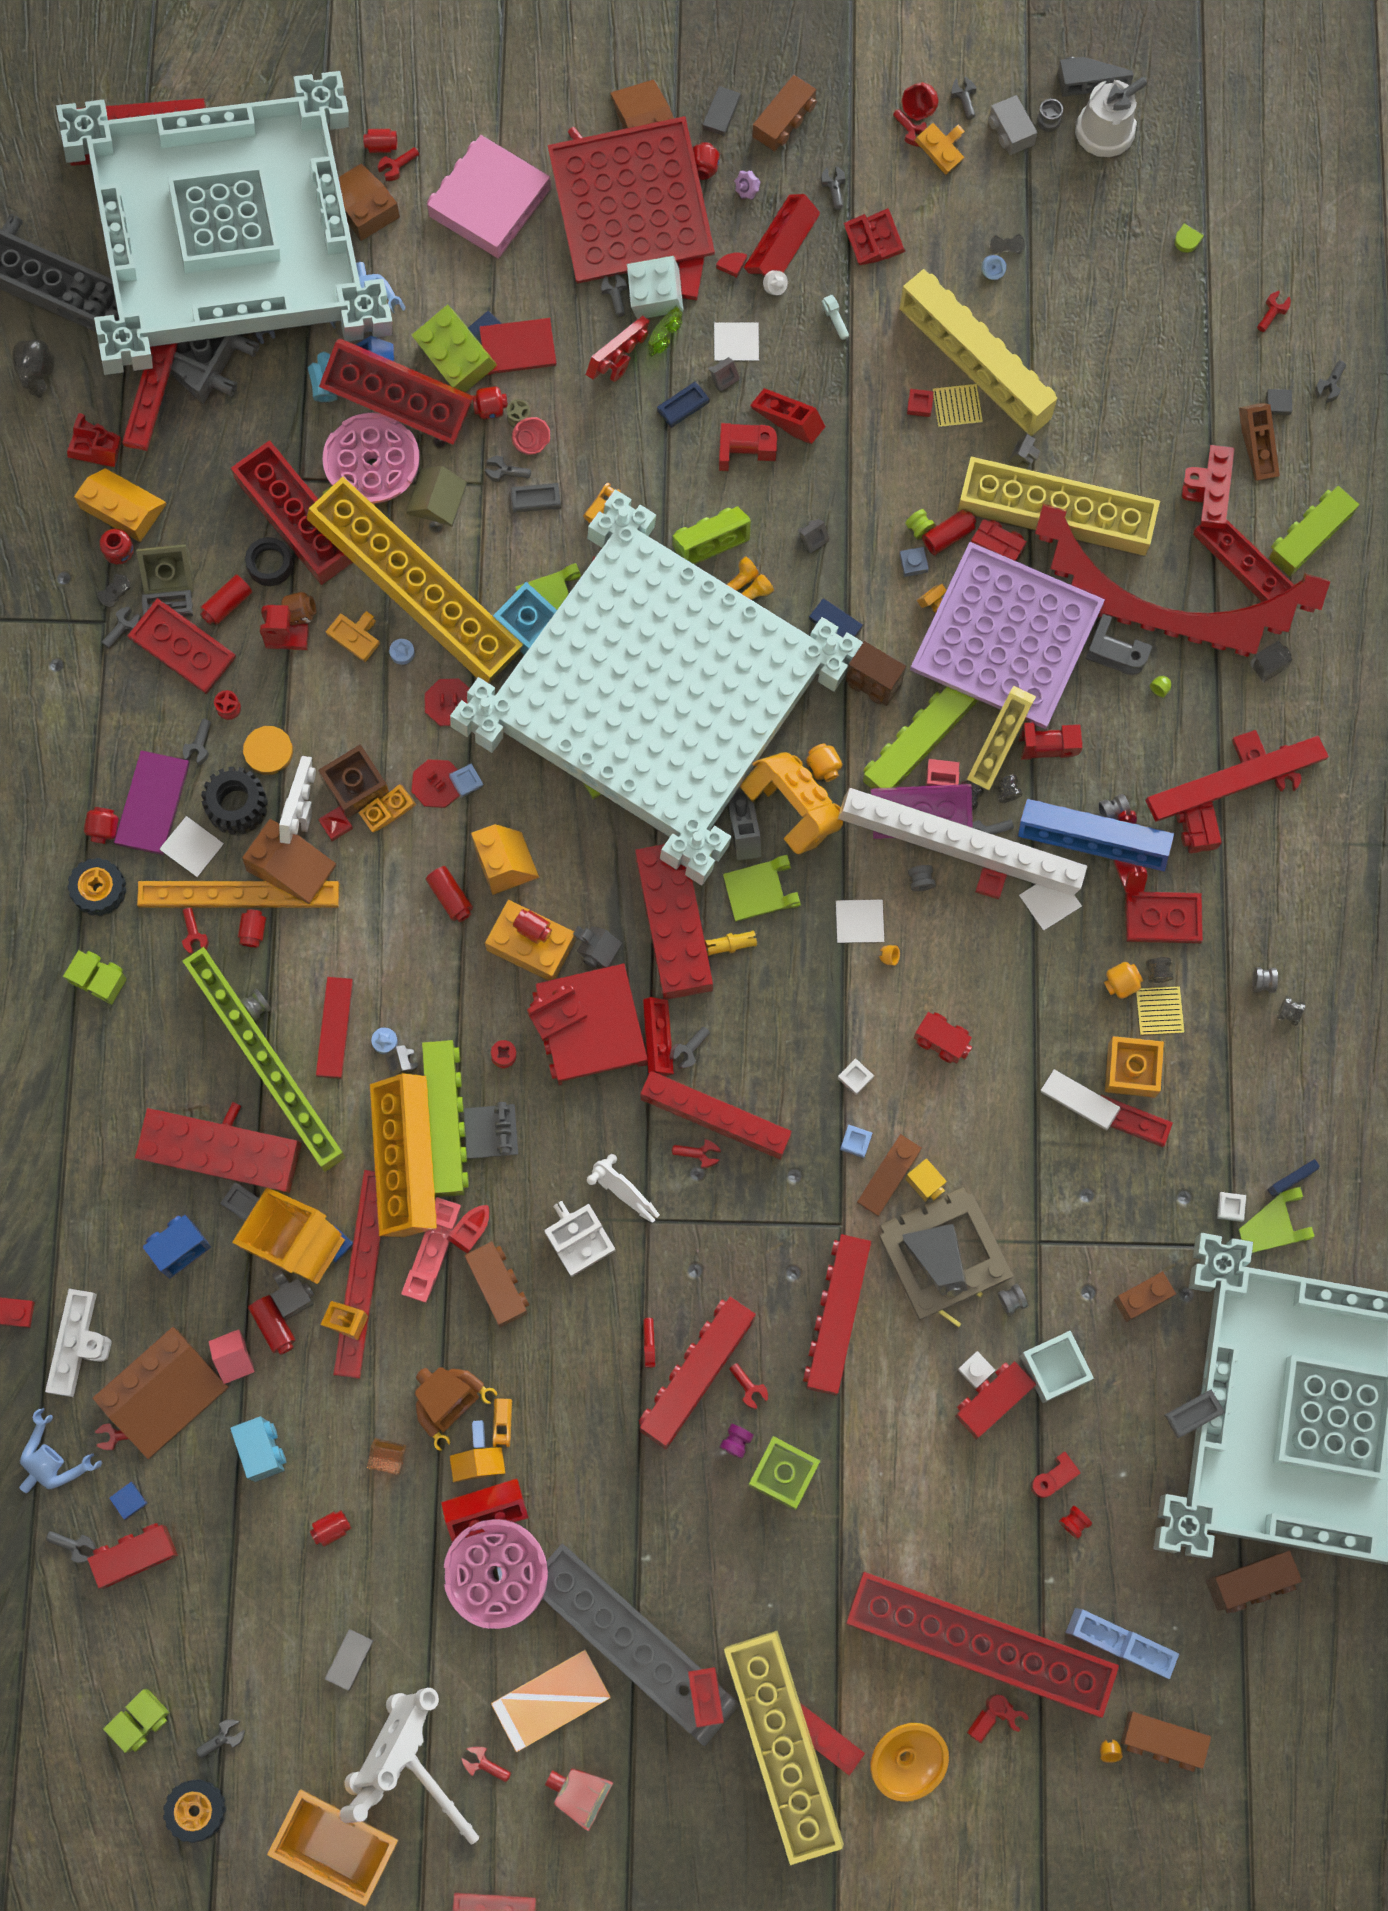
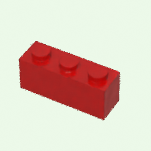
M1015 1361L1010 1366L1005 1362L994 1372L998 1376L991 1383L988 1380L983 1382L976 1389L979 1394L972 1401L967 1397L956 1407L960 1412L955 1417L975 1439H978L1036 1385Z
M518 1479L441 1502L445 1523L452 1542L466 1528L472 1527L481 1521L500 1519L515 1523L529 1518ZM485 1530L470 1531L465 1538L483 1533Z
M154 1523L143 1528V1534L136 1537L130 1534L117 1540L119 1544L109 1548L108 1545L94 1550V1555L87 1558L98 1588H108L177 1557L178 1554L167 1526H158V1523Z

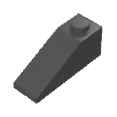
M1067 57L1060 60L1057 71L1062 97L1092 93L1093 89L1106 81V84H1113L1114 80H1118L1131 85L1134 75L1131 70L1086 57Z
M739 787L727 804L737 860L762 857L761 839L754 803Z

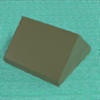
M443 466L421 469L406 513L453 526L467 482Z
M186 544L137 549L144 594L184 590L194 592L192 558Z

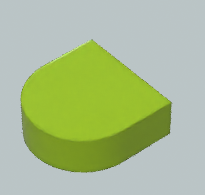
M1183 224L1176 234L1175 246L1181 252H1192L1202 241L1204 235Z

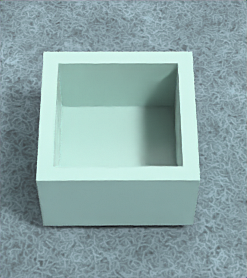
M674 256L627 264L631 308L637 320L642 315L650 318L683 312L680 271Z
M1071 1331L1029 1349L1020 1355L1030 1378L1036 1384L1034 1387L1042 1403L1094 1379Z

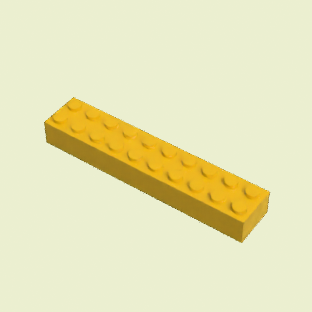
M344 477L340 478L309 508L307 520L476 678L479 677L485 682L490 683L520 653L523 644Z

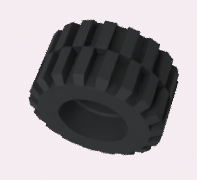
M229 767V771L226 772L224 769L218 770L220 774L217 776L213 773L210 776L211 782L206 781L204 784L206 791H202L201 794L203 799L201 801L202 806L215 828L218 827L221 832L225 833L228 830L230 835H236V831H239L240 834H245V829L248 828L251 831L254 830V824L256 822L261 824L263 821L261 815L266 816L267 809L265 806H268L266 793L259 779L255 778L251 771L246 773L245 768L239 767L238 771L234 767ZM233 791H243L248 794L246 804L239 810L227 811L221 808L222 801L227 794Z

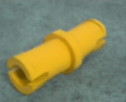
M754 930L734 935L729 933L722 938L705 940V946L708 949L706 950L707 955L711 956L727 951L734 953L737 949L757 946Z

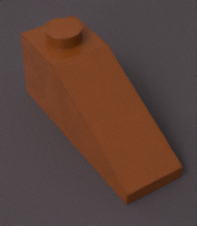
M1259 403L1239 407L1241 430L1255 480L1280 476L1271 405Z
M900 1134L857 1203L876 1216H879L920 1154L922 1147Z

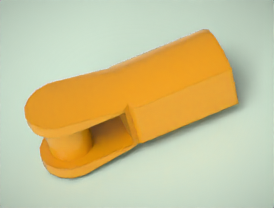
M610 483L604 485L597 498L583 515L587 522L591 523L598 512L604 514L606 500L603 498L605 495L610 497L614 492V489L610 487Z
M494 1399L493 1447H496L497 1444L510 1447L512 1399ZM497 1427H507V1434H497Z

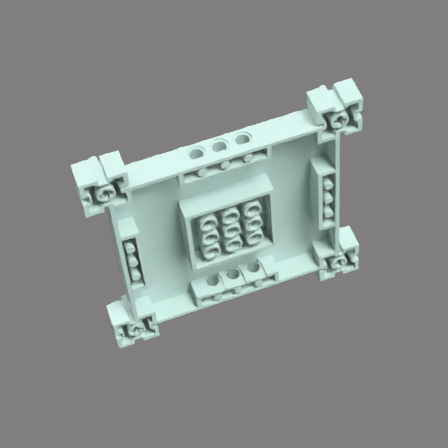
M340 71L321 73V80H313L312 74L294 76V98L108 120L104 100L85 102L86 108L76 109L75 103L56 105L66 163L85 161V154L90 156L119 321H115L114 315L94 317L104 375L124 372V365H133V371L153 368L150 346L340 320L345 341L364 339V332H372L373 337L392 335V317L389 304H387L384 279L364 281V288L360 286L327 126L329 124L330 130L349 128V111Z
M615 489L604 505V514L598 512L588 526L587 539L602 547L601 551L498 693L495 695V687L478 677L467 692V703L461 700L450 715V724L453 729L466 737L471 732L475 733V742L493 753L503 739L504 732L670 837L661 849L660 859L676 870L680 864L687 867L685 875L703 885L713 870L715 860L719 862L729 847L731 840L729 834L716 826L712 828V826L753 768L752 763L760 758L816 674H819V683L835 691L845 677L850 661L863 642L849 633H846L843 638L837 635L838 627L823 617L814 627L810 636L650 538L649 534L655 528L656 514L642 505H639L636 510L631 507L632 499Z
M1200 1233L1195 1239L1193 1258L1201 1260L1200 1264H1196L1191 1268L1189 1289L1210 1292L1215 1288L1201 1395L1212 1389L1225 1413L1196 1429L1187 1498L1169 1494L1160 1497L1158 1517L1165 1519V1527L1156 1528L1153 1549L1177 1553L1180 1552V1548L1183 1546L1186 1547L1185 1555L1204 1559L1212 1558L1215 1536L1207 1535V1532L1388 1565V1292L1245 1267L1251 1262L1253 1242L1232 1238L1226 1245L1221 1244L1222 1236Z

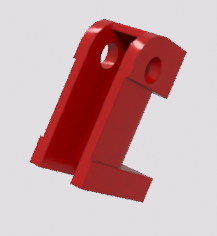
M721 423L719 471H728L729 453L758 454V461H776V431L767 425Z
M265 605L262 607L261 614L265 624L260 626V634L266 648L307 650L308 624L290 625L291 612L287 605Z
M1034 722L1024 723L1019 736V741H1025L1021 760L1046 757H1073L1079 755L1083 748L1080 724L1062 725L1060 730L1035 731Z

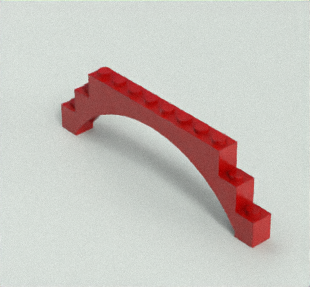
M1046 504L1042 505L1035 534L1039 535L1038 539L1053 543V539L1058 540L1050 569L1055 570V575L1068 578L1069 574H1072V586L1104 599L1097 617H1102L1103 614L1117 617V622L1131 625L1132 621L1141 624L1140 628L1149 631H1154L1155 628L1165 630L1164 634L1178 638L1179 634L1188 636V641L1202 644L1204 640L1211 642V647L1225 650L1226 647L1236 649V654L1249 657L1250 653H1257L1265 626L1268 627L1267 631L1282 635V631L1289 632L1297 604L1301 605V610L1314 613L1315 609L1322 610L1330 581L1304 573L1301 581L1286 591L1266 601L1231 611L1212 613L1186 612L1150 603L1121 588L1094 565L1080 547L1065 518L1067 510Z

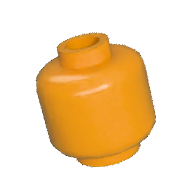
M823 743L809 750L806 763L815 779H825L826 782H829L839 776L838 772L843 764L833 746H826Z
M1122 962L1106 972L1108 980L1104 984L1110 995L1116 994L1118 998L1124 999L1140 990V983L1143 982V979L1135 964L1130 965L1128 962Z

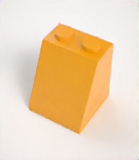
M494 824L471 833L476 854L492 895L539 878L522 832Z

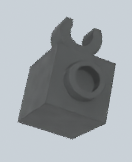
M577 926L573 933L577 939L582 941L576 952L583 956V962L592 968L597 966L608 967L622 944L607 930L591 926L590 930L587 928L583 930L580 926Z
M281 1269L272 1274L280 1289L272 1293L271 1296L286 1320L314 1304L311 1300L314 1293L307 1282L302 1284L299 1279H296L289 1283Z

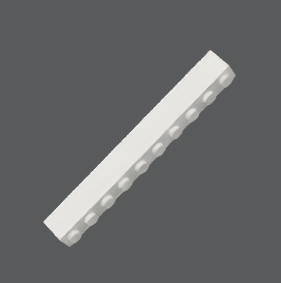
M849 788L845 794L838 816L840 820L1072 896L1081 889L1087 868L1086 865Z

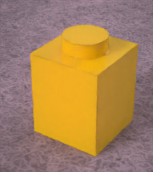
M927 1158L909 1172L905 1178L925 1202L930 1198L934 1201L945 1192L943 1187L947 1181Z

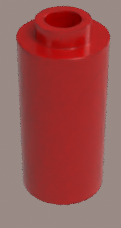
M962 509L923 534V543L928 551L935 556L974 531L976 519L970 511L966 512Z
M236 574L200 607L202 610L200 615L209 625L212 623L218 625L253 591Z
M446 866L435 869L425 878L452 921L458 920L462 922L471 916L470 911L473 909V906Z
M271 1295L258 1299L248 1307L273 1353L279 1352L280 1355H283L294 1348L292 1344L296 1339Z

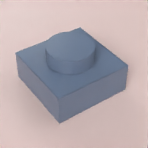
M924 547L900 551L899 557L904 577L928 573L929 568Z

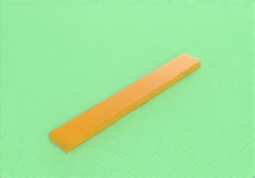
M138 881L137 906L139 908H339V881H325L310 904L266 881Z

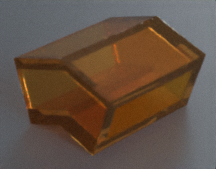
M375 1438L371 1445L366 1467L400 1475L406 1445Z

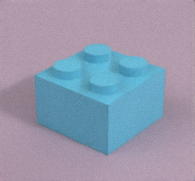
M525 582L493 617L523 644L520 652L525 655L557 610L533 587Z
M260 1416L230 1428L247 1479L256 1482L285 1471L283 1464L286 1463V1458L282 1448L275 1444L274 1439H277L278 1435L273 1423Z

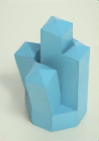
M324 351L317 355L318 364L312 363L308 367L313 388L314 401L332 402L338 399L337 395L319 387L330 358V354Z

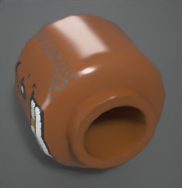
M297 592L285 595L282 598L281 605L289 606L291 612L290 625L305 624L312 621L313 616L317 612L316 603L312 596H308L305 592Z

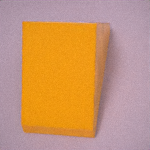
M331 1301L320 1325L358 1340L368 1315L360 1309Z
M502 1447L473 1449L450 1456L453 1482L506 1474Z

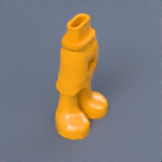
M746 556L739 562L738 575L726 584L738 591L753 581L751 586L741 593L750 600L759 596H768L774 592L770 581L763 574L759 575L754 563Z

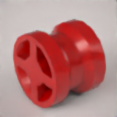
M225 690L215 696L214 706L222 719L232 720L240 714L241 704L235 693Z
M500 1040L492 1046L491 1059L494 1065L505 1069L514 1064L516 1048L510 1041Z
M1074 1505L1070 1508V1513L1059 1520L1063 1528L1076 1539L1082 1536V1531L1085 1528H1090L1093 1524Z

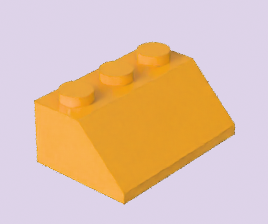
M106 468L87 477L74 496L80 509L116 529L125 531L130 537L139 542L145 537L167 504L162 499Z

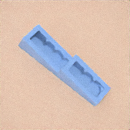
M1075 1608L1066 1633L1167 1679H1170L1179 1653L1134 1632L1125 1630L1083 1609Z

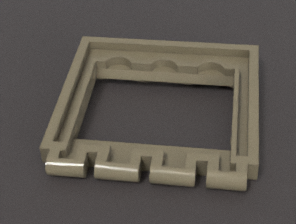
M964 1187L947 1194L949 1204H946L943 1197L925 1204L924 1208L927 1213L925 1215L920 1207L900 1215L904 1223L903 1225H900L897 1218L880 1224L883 1234L879 1238L919 1321L1013 1278V1274L973 1193L967 1195ZM966 1213L989 1259L964 1270L967 1291H963L957 1296H942L934 1284L920 1290L898 1245L904 1241L902 1235L934 1228Z

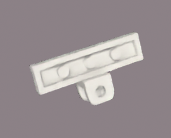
M301 757L289 797L286 799L279 824L280 843L290 844L293 834L298 833L299 822L301 823V830L303 832L308 831L312 808L311 802L304 801V799H309V784L315 780L316 769L312 768V757Z
M74 1289L68 1290L45 1392L74 1397L82 1359L97 1362L108 1359L111 1340L99 1333L89 1331L97 1294Z

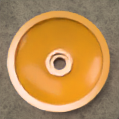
M921 1723L900 1725L884 1735L876 1745L870 1764L872 1779L877 1788L888 1798L896 1801L920 1799L931 1793L944 1778L949 1763V1752L944 1739L932 1727Z

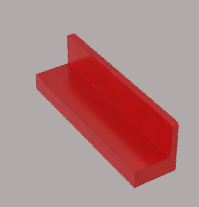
M789 194L745 264L744 269L749 274H763L765 277L770 271H781L784 273L820 215L819 210L805 194Z

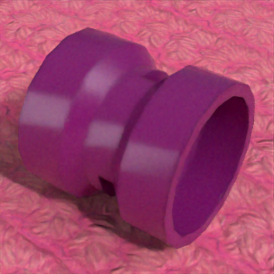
M731 1423L728 1429L729 1437L727 1436L726 1439L722 1440L719 1448L742 1459L746 1452L745 1444L751 1443L754 1435Z

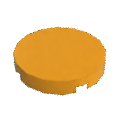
M263 726L255 729L247 736L244 742L243 754L247 764L255 772L262 775H273L289 765L293 757V746L289 736L282 729L275 726Z

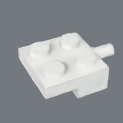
M563 1201L559 1202V1206L557 1204L553 1206L561 1219L545 1229L544 1232L571 1277L616 1251L589 1204L574 1213L568 1212Z

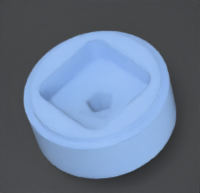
M990 255L982 262V273L989 279L997 280L1005 274L1006 263L1003 258L997 255Z
M406 639L395 640L389 649L391 659L400 665L408 664L415 655L412 643Z
M380 1028L372 1035V1045L380 1054H387L398 1044L396 1034L389 1028Z

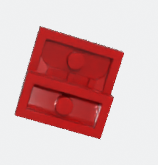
M889 208L869 217L863 214L843 223L859 265L875 263L906 252Z

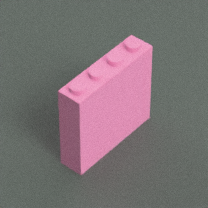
M480 135L476 142H471L466 155L462 159H458L453 172L442 180L440 189L436 194L433 193L427 201L429 217L499 259L551 190L550 176Z

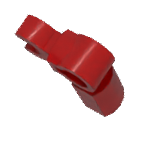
M993 1694L986 1700L987 1709L980 1712L966 1733L977 1742L982 1743L997 1722L995 1720L996 1717L1002 1721L1006 1719L1008 1726L1017 1732L1021 1729L1015 1725V1718L1020 1716L1022 1719L1028 1720L1029 1717L1022 1711L1013 1710V1705L1004 1696Z

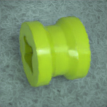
M920 509L912 514L905 522L907 528L914 531V537L917 540L921 539L923 534L936 525L933 520L927 518V513L924 509Z

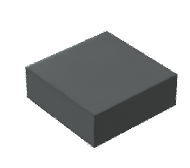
M1267 390L1266 403L1271 405L1272 415H1291L1292 390Z

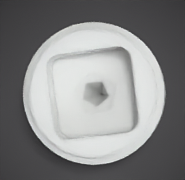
M770 271L763 280L765 291L771 295H781L786 290L788 284L786 275L781 271Z

